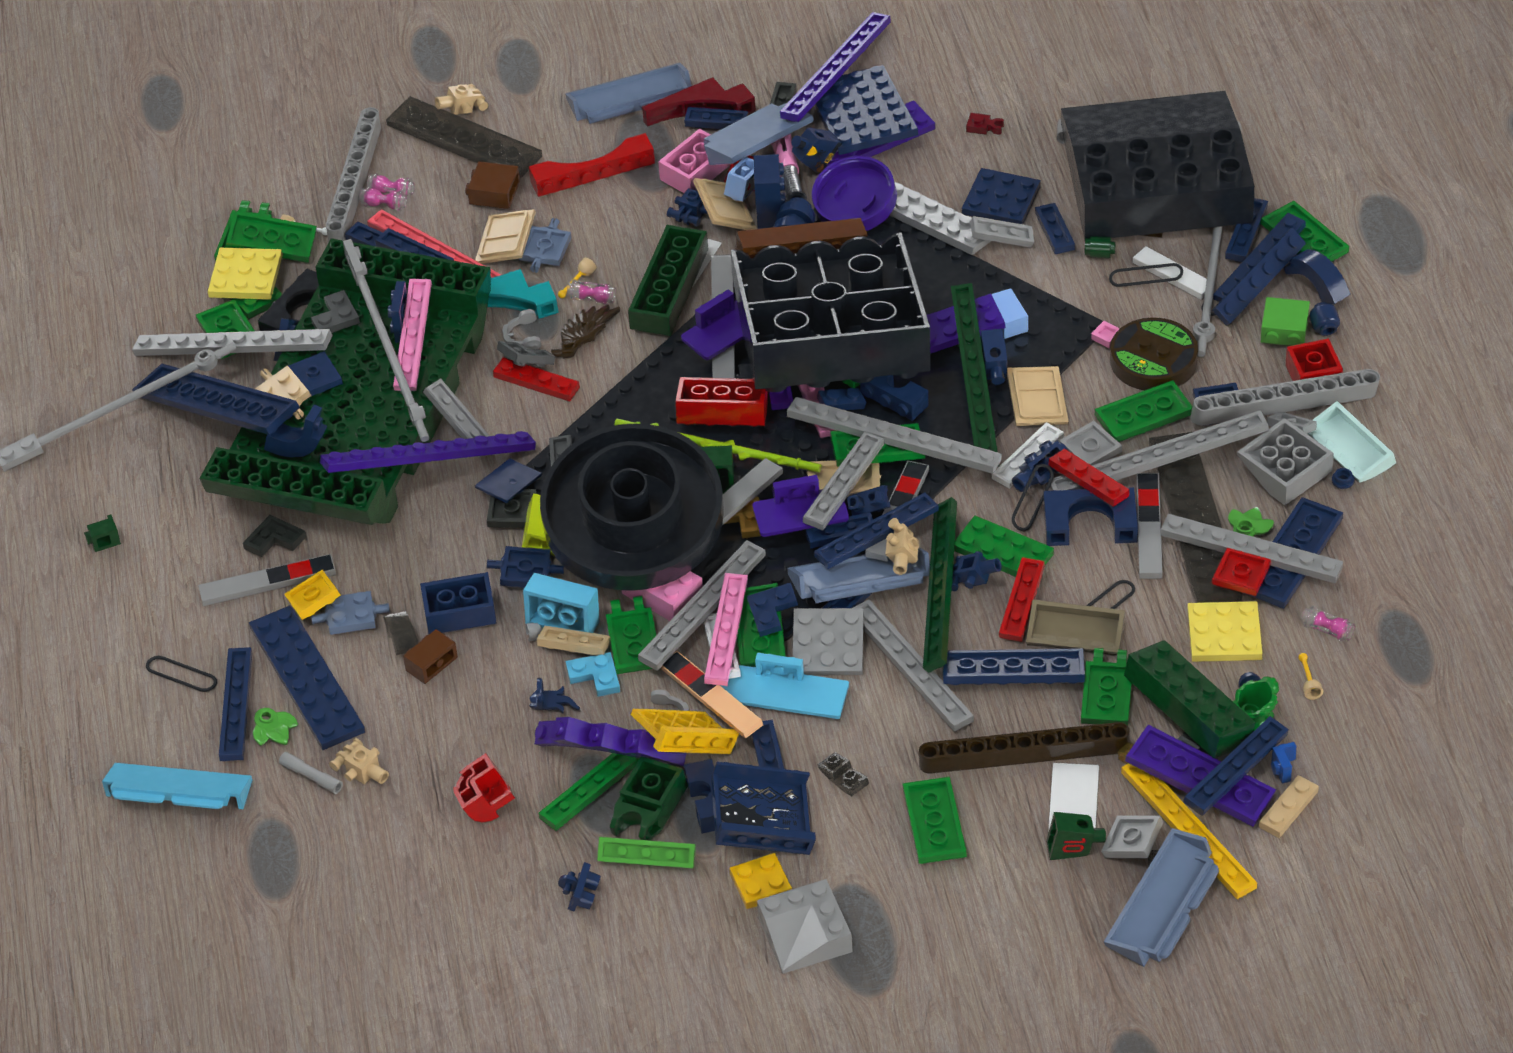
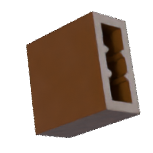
M478 161L476 169L472 170L471 181L467 183L465 194L469 198V204L509 209L520 183L518 166Z

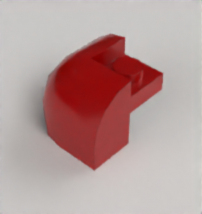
M487 753L459 772L461 776L456 783V787H453L454 794L462 809L471 819L477 822H488L498 818L499 815L496 811L515 799L508 783Z

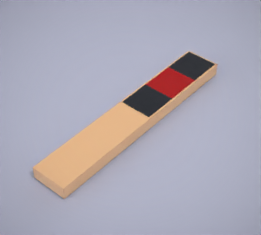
M678 651L661 666V670L745 739L763 726L762 719L720 685L704 684L705 673Z

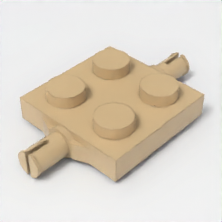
M288 365L275 375H272L268 369H263L265 373L261 371L260 375L265 379V382L255 388L256 390L296 400L299 406L311 396L308 389ZM299 408L293 415L296 419H301L300 416L303 417L304 412Z

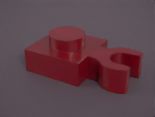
M970 113L966 132L987 135V132L991 131L994 134L1000 135L1002 134V127H1004V119H991V115Z

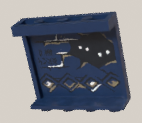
M716 762L711 775L716 845L810 855L816 841L815 832H810L806 783L810 772Z

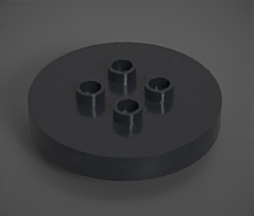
M634 423L610 426L592 432L577 440L561 453L549 469L544 479L540 496V511L544 534L557 560L580 579L593 585L613 590L633 591L655 588L686 575L700 564L712 550L723 524L724 504L722 486L712 460L703 449L686 436L671 429L650 424Z

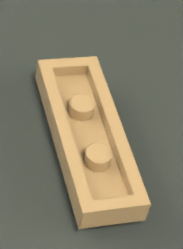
M544 626L537 637V646L590 654L592 656L604 655L610 645V636L551 626Z
M1298 775L1259 821V828L1280 838L1318 793L1319 786Z

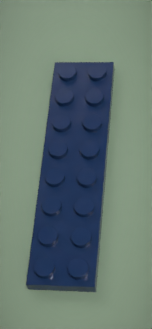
M291 605L249 622L252 633L322 750L365 733L363 723Z

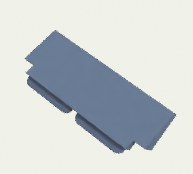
M676 63L565 93L576 120L579 121L587 118L589 124L642 110V107L690 87L691 81L689 71L681 63Z
M771 103L704 138V148L709 165L733 164L813 122V116L807 113L799 122H791L780 118V110L786 103L780 106Z
M919 547L917 562L914 564L908 563L907 572L902 575L894 573V563L890 559L886 562L868 558L866 554L852 556L830 569H827L821 562L789 567L788 575L801 599L813 597L815 603L922 584L923 577L929 576V553Z
M1174 828L1171 829L1104 940L1106 947L1143 967L1149 958L1160 962L1161 959L1169 957L1190 922V910L1199 907L1219 873L1218 866L1215 865L1213 859L1209 858L1212 851L1206 837Z

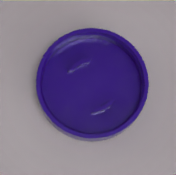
M851 156L830 164L818 175L812 188V201L821 222L861 218L865 230L868 231L881 224L892 213L897 201V189L893 175L885 164L871 157Z

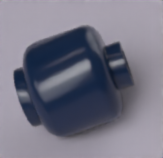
M1320 302L1309 313L1313 330L1316 333L1328 336L1337 331L1340 325V318L1334 305Z

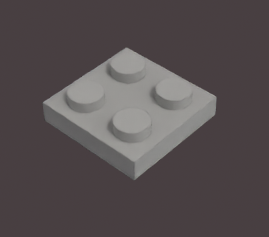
M1095 421L1059 440V442L1067 447L1068 451L1090 465L1107 461L1122 452V445Z
M1117 816L1102 848L1103 856L1105 858H1148L1163 825L1161 816Z

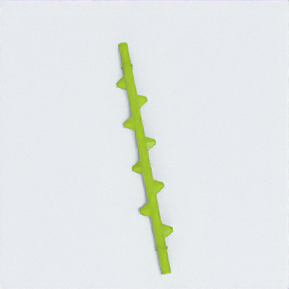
M616 419L614 425L634 424L635 422ZM680 433L701 447L732 445V453L737 454L740 460L747 458L764 460L766 458L779 465L820 473L822 468L821 464L804 461L801 458L795 459L737 446L734 440L720 442Z

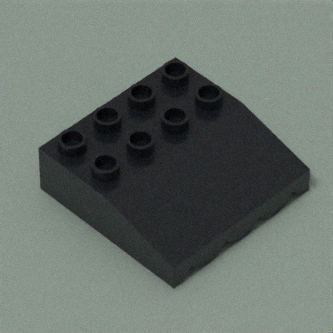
M1226 91L1061 108L1062 134L1084 240L1085 238H1091V236L1118 238L1253 223L1255 186L1241 130Z
M901 232L889 236L882 245L868 237H854L843 243L839 249H836L828 242L813 241L802 246L796 254L780 245L765 247L754 258H751L743 251L731 250L732 277L744 344L755 390L766 389L768 392H780L785 390L787 386L803 384L814 388H821L829 385L832 381L841 380L867 383L872 381L874 377L889 375L907 379L916 376L918 372L930 371V326Z

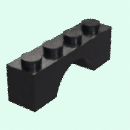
M307 268L284 291L277 301H274L271 307L260 316L258 320L260 331L279 330L281 318L291 319L290 314L295 309L309 304L319 286L315 271Z

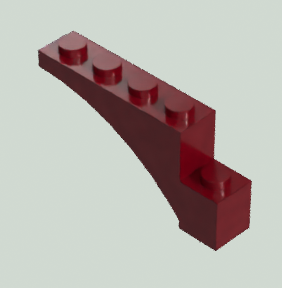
M713 77L642 107L643 122L647 127L673 118L685 117L688 107L748 111V115L756 112L755 96L743 83L724 90Z

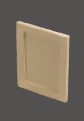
M694 178V185L712 224L742 230L757 229L745 202L736 201L724 195L726 183Z
M521 210L489 216L475 261L484 264L522 258L536 213L535 210Z
M1059 366L1007 368L1016 426L1044 425L1046 422L1050 425L1068 424Z
M811 461L821 464L822 468L820 473L807 471V475H817L819 490L824 489L839 467L836 466V461ZM871 463L849 495L880 486L879 463Z

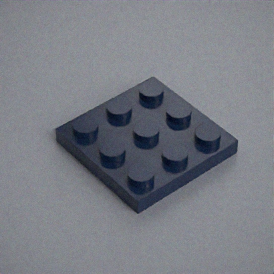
M981 168L962 206V214L1023 225L1041 187V180Z

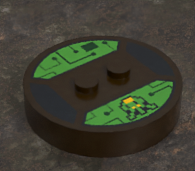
M1156 317L1138 319L1121 327L1112 338L1110 345L1111 368L1123 383L1133 388L1145 391L1172 380L1177 386H1180L1192 377L1197 368V341L1189 329L1173 320Z

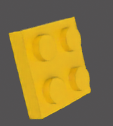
M323 570L284 594L302 620L314 615L316 611L325 605L333 603L336 598L341 596Z
M775 853L729 868L730 875L746 909L756 907L757 900L792 890Z

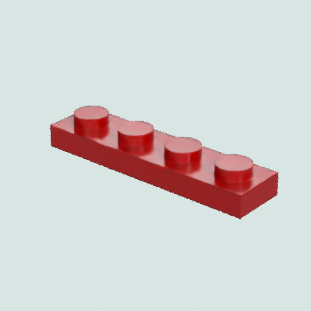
M504 357L493 370L494 378L569 402L580 388L579 381L529 365L519 366L514 364L513 360Z
M1065 448L1049 458L1050 467L1113 507L1129 497L1130 489Z
M1022 557L999 630V638L1022 642L1031 614L1032 601L1035 600L1045 567L1044 561Z

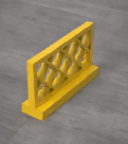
M633 708L630 714L656 739L653 747L658 752L731 754L739 736L735 729H723L713 718L702 711Z

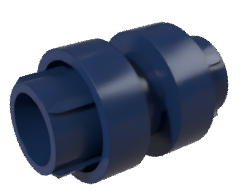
M803 198L790 199L780 206L773 227L815 223L816 216L811 207L812 205Z

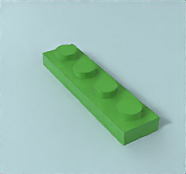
M599 837L597 861L694 869L696 844Z

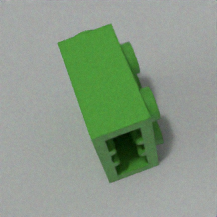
M1266 297L1261 327V343L1289 346L1305 343L1310 301Z

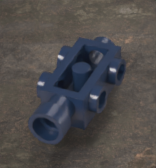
M1058 440L1043 442L1039 446V451L1033 452L1024 458L1025 462L1019 466L1021 472L1012 478L1013 486L1018 491L1023 492L1034 468L1039 464L1049 466V458L1064 448L1067 449V447L1063 443L1058 442ZM1044 467L1038 468L1030 486L1038 483L1044 485L1049 482L1051 477L1049 470ZM1050 467L1053 470V472L1058 473L1057 470Z

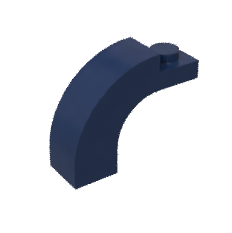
M1307 249L1291 258L1290 263L1283 267L1286 275L1301 274L1308 278L1316 288L1321 302L1335 304L1351 295L1340 271L1326 256L1318 251Z
M313 405L305 419L304 427L296 428L282 423L274 433L267 434L264 450L284 457H302L310 454L317 447L327 430V425L322 424V407Z

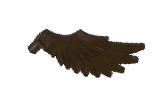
M605 305L596 311V307L592 306L587 312L583 309L579 316L574 314L573 321L568 319V324H564V329H561L562 348L551 349V354L555 358L573 357L578 348L583 344L595 341L598 333L606 328L605 323L620 312V307L610 309L609 305Z

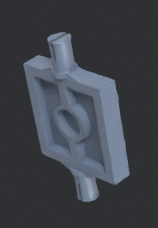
M552 218L548 227L531 226L523 257L519 258V260L533 262L530 267L532 272L535 271L537 273L541 264L560 266L571 240V232L557 229L560 223L557 218L555 220Z
M371 591L341 595L333 603L326 605L325 613L312 615V623L326 622L329 626L330 635L376 628V614L390 613L389 603L375 605L372 601Z

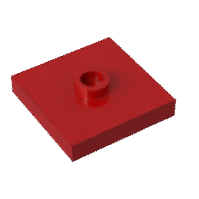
M1227 548L1212 578V585L1256 596L1271 565V559Z

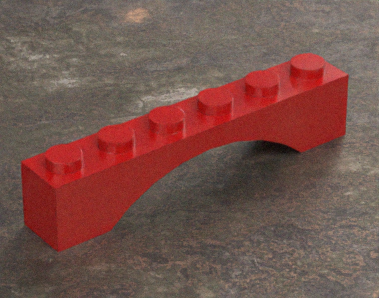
M646 133L626 138L616 149L593 160L578 163L546 161L529 166L530 182L537 196H544L655 164L654 148Z

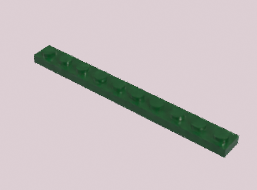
M972 283L951 286L974 446L998 452Z
M952 497L939 503V511L933 515L923 669L928 673L947 664L957 501Z

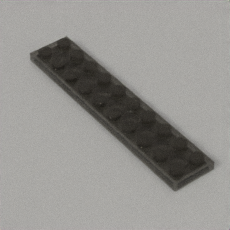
M1192 432L1149 438V446ZM1200 454L1156 467L1169 514L1222 528ZM1177 540L1195 603L1242 601V592L1212 585V578L1224 555L1223 552Z

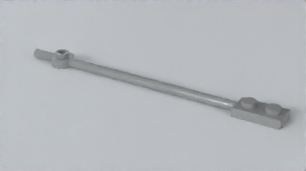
M1222 226L1214 227L1202 318L1201 322L1196 323L1193 327V335L1198 341V357L1205 356L1207 342L1215 337V326L1210 323Z
M351 239L345 240L343 245L346 259L375 324L407 404L412 424L416 427L421 441L426 442L429 440V435L423 423V419L426 418L422 405L418 406L417 402L415 403L365 279L364 275L368 273L365 262H360L359 260L361 259L359 247H354Z
M234 342L216 351L202 350L196 354L194 362L46 435L36 438L33 433L0 449V465L5 472L44 453L41 446L197 369L200 371L214 369L218 359L237 350Z

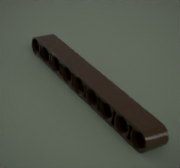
M1115 722L926 742L919 747V767L923 772L932 774L1122 754L1129 749L1130 729L1125 723Z

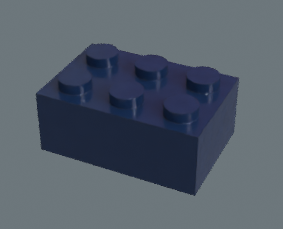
M779 154L754 155V185L758 229L772 228L776 222L780 206L786 202L785 192L781 193V191H785L784 177H780V175H784V165L779 163Z
M488 572L420 583L428 634L435 629L444 633L497 624Z

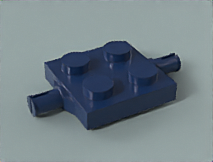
M506 546L501 560L487 559V569H500V586L525 588L534 573L550 576V573L564 575L563 565L551 564V549Z

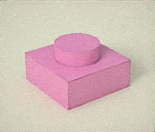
M1103 321L1091 333V339L1110 348L1112 338L1119 328Z

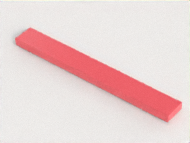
M382 209L367 220L369 227L380 232L390 228L454 258V261L484 266ZM491 269V278L501 275Z

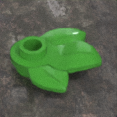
M1258 507L1248 510L1243 514L1238 510L1232 509L1228 516L1229 523L1233 526L1234 532L1252 537L1269 532L1274 525V520L1262 519Z
M261 708L254 716L256 726L253 730V737L260 746L264 745L269 739L276 743L287 745L289 739L288 729L297 727L298 722L290 713L284 711L275 712L271 708ZM268 716L270 719L265 720L262 717Z

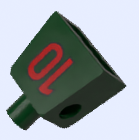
M1054 812L1046 839L1050 860L1087 856L1090 854L1092 843H1105L1106 831L1105 828H1094L1092 818L1089 815Z

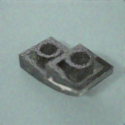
M406 611L383 616L388 636L392 638L396 655L405 654L409 649L418 644L414 628Z
M836 752L817 764L820 771L831 782L851 797L869 784L867 776L853 769L850 760Z

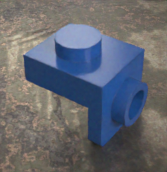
M1295 742L1272 747L1271 768L1273 774L1278 775L1282 784L1291 781L1292 765L1290 761L1296 759L1297 746Z

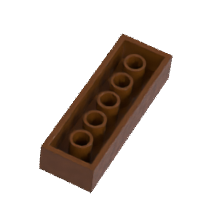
M861 218L737 231L735 250L743 251L751 258H754L763 248L780 245L796 254L802 246L813 241L828 242L836 249H839L843 243L851 238L867 237V232Z

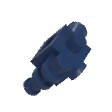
M689 188L682 197L677 196L675 198V204L679 205V210H675L672 207H669L667 210V217L675 218L677 222H682L683 220L684 224L689 225L691 223L696 227L700 225L702 216L708 214L698 191Z
M979 551L973 554L957 556L955 559L956 563L953 564L952 591H957L959 588L958 584L962 582L969 589H972L974 586L987 584L990 573L1001 571L1000 560L998 558L986 560L983 553Z

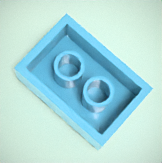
M534 573L523 590L525 624L533 622L540 624L543 628L544 626L594 633L600 622L598 588Z

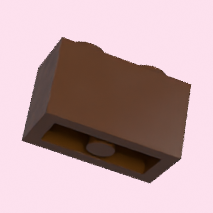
M437 629L426 635L422 641L403 655L405 670L424 684L458 658L456 643Z

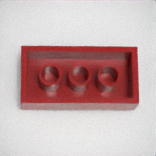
M680 377L675 401L677 424L765 426L768 391L766 389L755 390L753 379Z

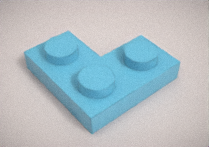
M611 652L604 653V655H593L565 661L570 684L593 680L598 697L620 692V685Z

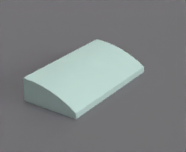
M1338 401L1313 419V421H1317V428L1315 431L1308 433V435L1334 453L1333 458L1343 468L1349 469L1359 483L1383 473L1396 464L1394 453Z

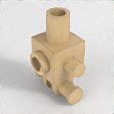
M474 84L448 87L447 96L435 98L437 109L449 108L454 115L472 113L474 106H478L481 111L488 108L485 97L479 89H475Z
M893 518L889 521L888 526L894 530V534L890 533L886 538L885 555L894 563V573L902 575L907 572L908 563L914 564L918 560L919 540L913 536V532L905 524H900L897 518Z
M355 738L350 745L346 744L343 747V751H339L336 754V758L329 762L330 767L334 771H338L344 764L346 767L344 776L348 781H352L355 778L365 784L372 778L378 783L383 784L389 776V772L379 766L378 755L380 752L375 747L371 750L367 749L358 738Z

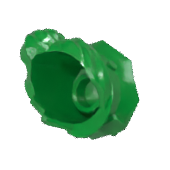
M1265 676L1258 681L1250 680L1236 690L1233 702L1256 722L1254 731L1269 716L1274 718L1275 714L1272 711L1278 703L1276 695L1279 692V683L1274 677Z

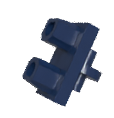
M882 485L849 495L847 501L852 516L868 512L878 513L881 510L891 508L887 496V486Z
M584 862L577 878L572 871L568 872V875L560 876L558 885L563 889V894L569 895L570 892H573L568 910L575 911L577 906L590 909L595 894L583 889L586 887L596 891L601 878L600 875L589 871L591 864Z

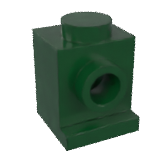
M111 514L107 515L108 519L87 525L88 531L84 532L87 544H92L95 552L121 544L118 530Z

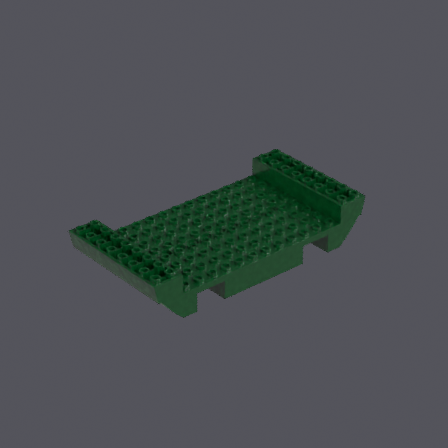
M331 238L315 266L319 286L295 330L315 329L311 317L329 311L324 297L343 290L358 314L360 323L332 332L333 336L326 350L283 351L271 372L272 375H275L287 365L289 366L325 351L341 376L343 384L310 396L299 406L301 411L304 412V416H300L301 419H296L293 415L283 424L296 428L304 427L307 415L313 405L322 407V424L327 425V430L317 447L310 454L302 457H284L264 450L267 434L241 427L230 449L216 447L199 479L205 491L209 493L373 525V523L386 524L391 522L398 508L395 488L402 474L414 475L420 463L328 473L320 463L321 455L329 454L330 452H350L353 449L369 450L373 447L387 448L393 445L406 446L417 442H431L443 415L423 391L441 378L455 394L460 384L457 365L464 352L475 354L483 337L489 293L491 291V267L353 242L354 247H359L361 254L360 262H365L368 274L364 276L397 358L400 343H395L394 334H391L390 331L392 318H388V306L392 305L391 291L395 290L396 281H405L406 290L408 291L409 279H431L432 285L416 391H411L415 403L417 402L418 406H423L426 415L423 423L429 435V440L422 442L416 427L412 424L402 392L394 391L395 374L360 287L357 286L346 259L343 245L344 240Z

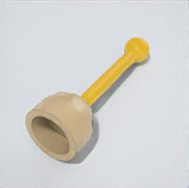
M585 257L580 261L578 265L579 273L563 290L558 292L559 298H565L566 292L582 275L590 276L596 270V265L591 259Z
M1300 653L1298 659L1302 662L1307 681L1303 686L1305 697L1310 700L1318 699L1323 695L1322 685L1318 680L1311 677L1307 664V654Z

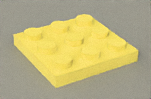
M219 248L208 288L209 298L271 300L283 256L282 250Z
M1257 601L1188 603L1192 662L1262 660Z

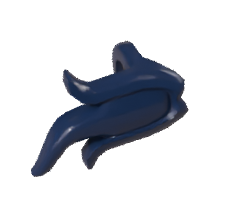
M537 678V690L530 696V708L536 710H558L564 713L563 706L567 705L574 710H580V707L570 697L563 696L564 686L557 691H544L542 678Z

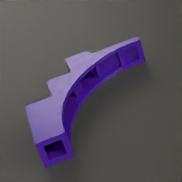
M556 717L554 721H539L535 730L536 738L534 744L542 747H575L621 754L639 759L643 756L675 767L684 766L686 753L658 752L653 747L656 739L647 730L643 729L628 730L607 723L592 724L572 717Z

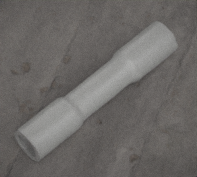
M284 752L280 756L279 764L295 773H300L334 794H338L341 791L342 781L313 768L288 752Z

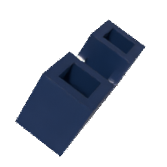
M893 375L874 377L870 382L860 383V391L865 397L871 398L882 406L912 421L929 406L928 390L912 381L904 387L894 388Z
M712 759L684 765L690 797L706 796L704 799L695 800L696 817L701 834L715 831L711 775L714 770Z

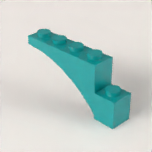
M521 269L491 278L488 307L508 308L519 311L532 309L535 311L538 319L559 313L557 299L549 281L528 287Z

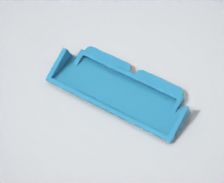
M114 763L102 780L106 796L111 797L112 794L115 799L150 803H162L164 800L172 801L174 805L220 809L228 805L231 796L236 797L238 808L244 809L252 783V776Z

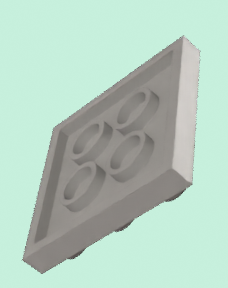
M863 608L794 609L793 657L803 659L805 675H863Z

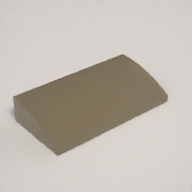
M1033 600L1026 644L1068 649L1083 648L1085 651H1094V648H1104L1103 653L1117 654L1122 641L1125 610Z

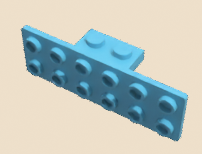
M757 653L755 659L756 667L739 665L741 677L729 679L728 686L720 685L745 706L840 719L849 688V681L805 675L803 659Z

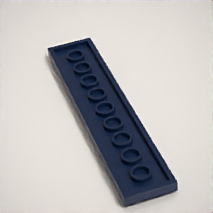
M161 364L135 386L132 391L180 368ZM191 372L141 397L268 435L274 433L283 422L291 418L293 413L300 408L296 400Z

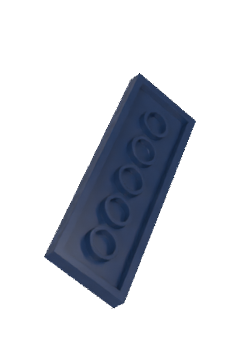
M1301 497L1272 542L1319 555L1342 521L1343 512ZM1270 566L1257 595L1249 596L1284 609L1306 575Z
M1083 648L948 650L947 664L943 666V684L1004 685L1007 683L1075 684L1085 682Z

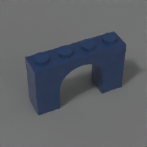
M1134 487L1128 488L1130 489L1129 497L1114 507L1086 489L1044 491L1046 545H1069V522L1075 515L1086 511L1102 513L1111 520L1115 544L1138 543Z

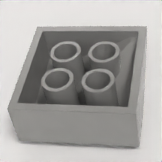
M1285 418L1272 426L1269 431L1264 432L1237 451L1239 458L1268 494L1285 506L1330 474L1333 468L1334 453Z
M827 879L757 900L758 919L782 974L853 952L852 934Z

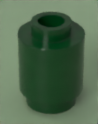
M1091 236V238H1085V255H1089L1090 258H1111V254H1115L1116 243L1112 241L1111 237Z

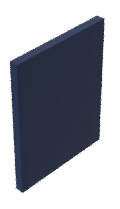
M509 458L478 482L475 488L508 503L540 478L542 473Z

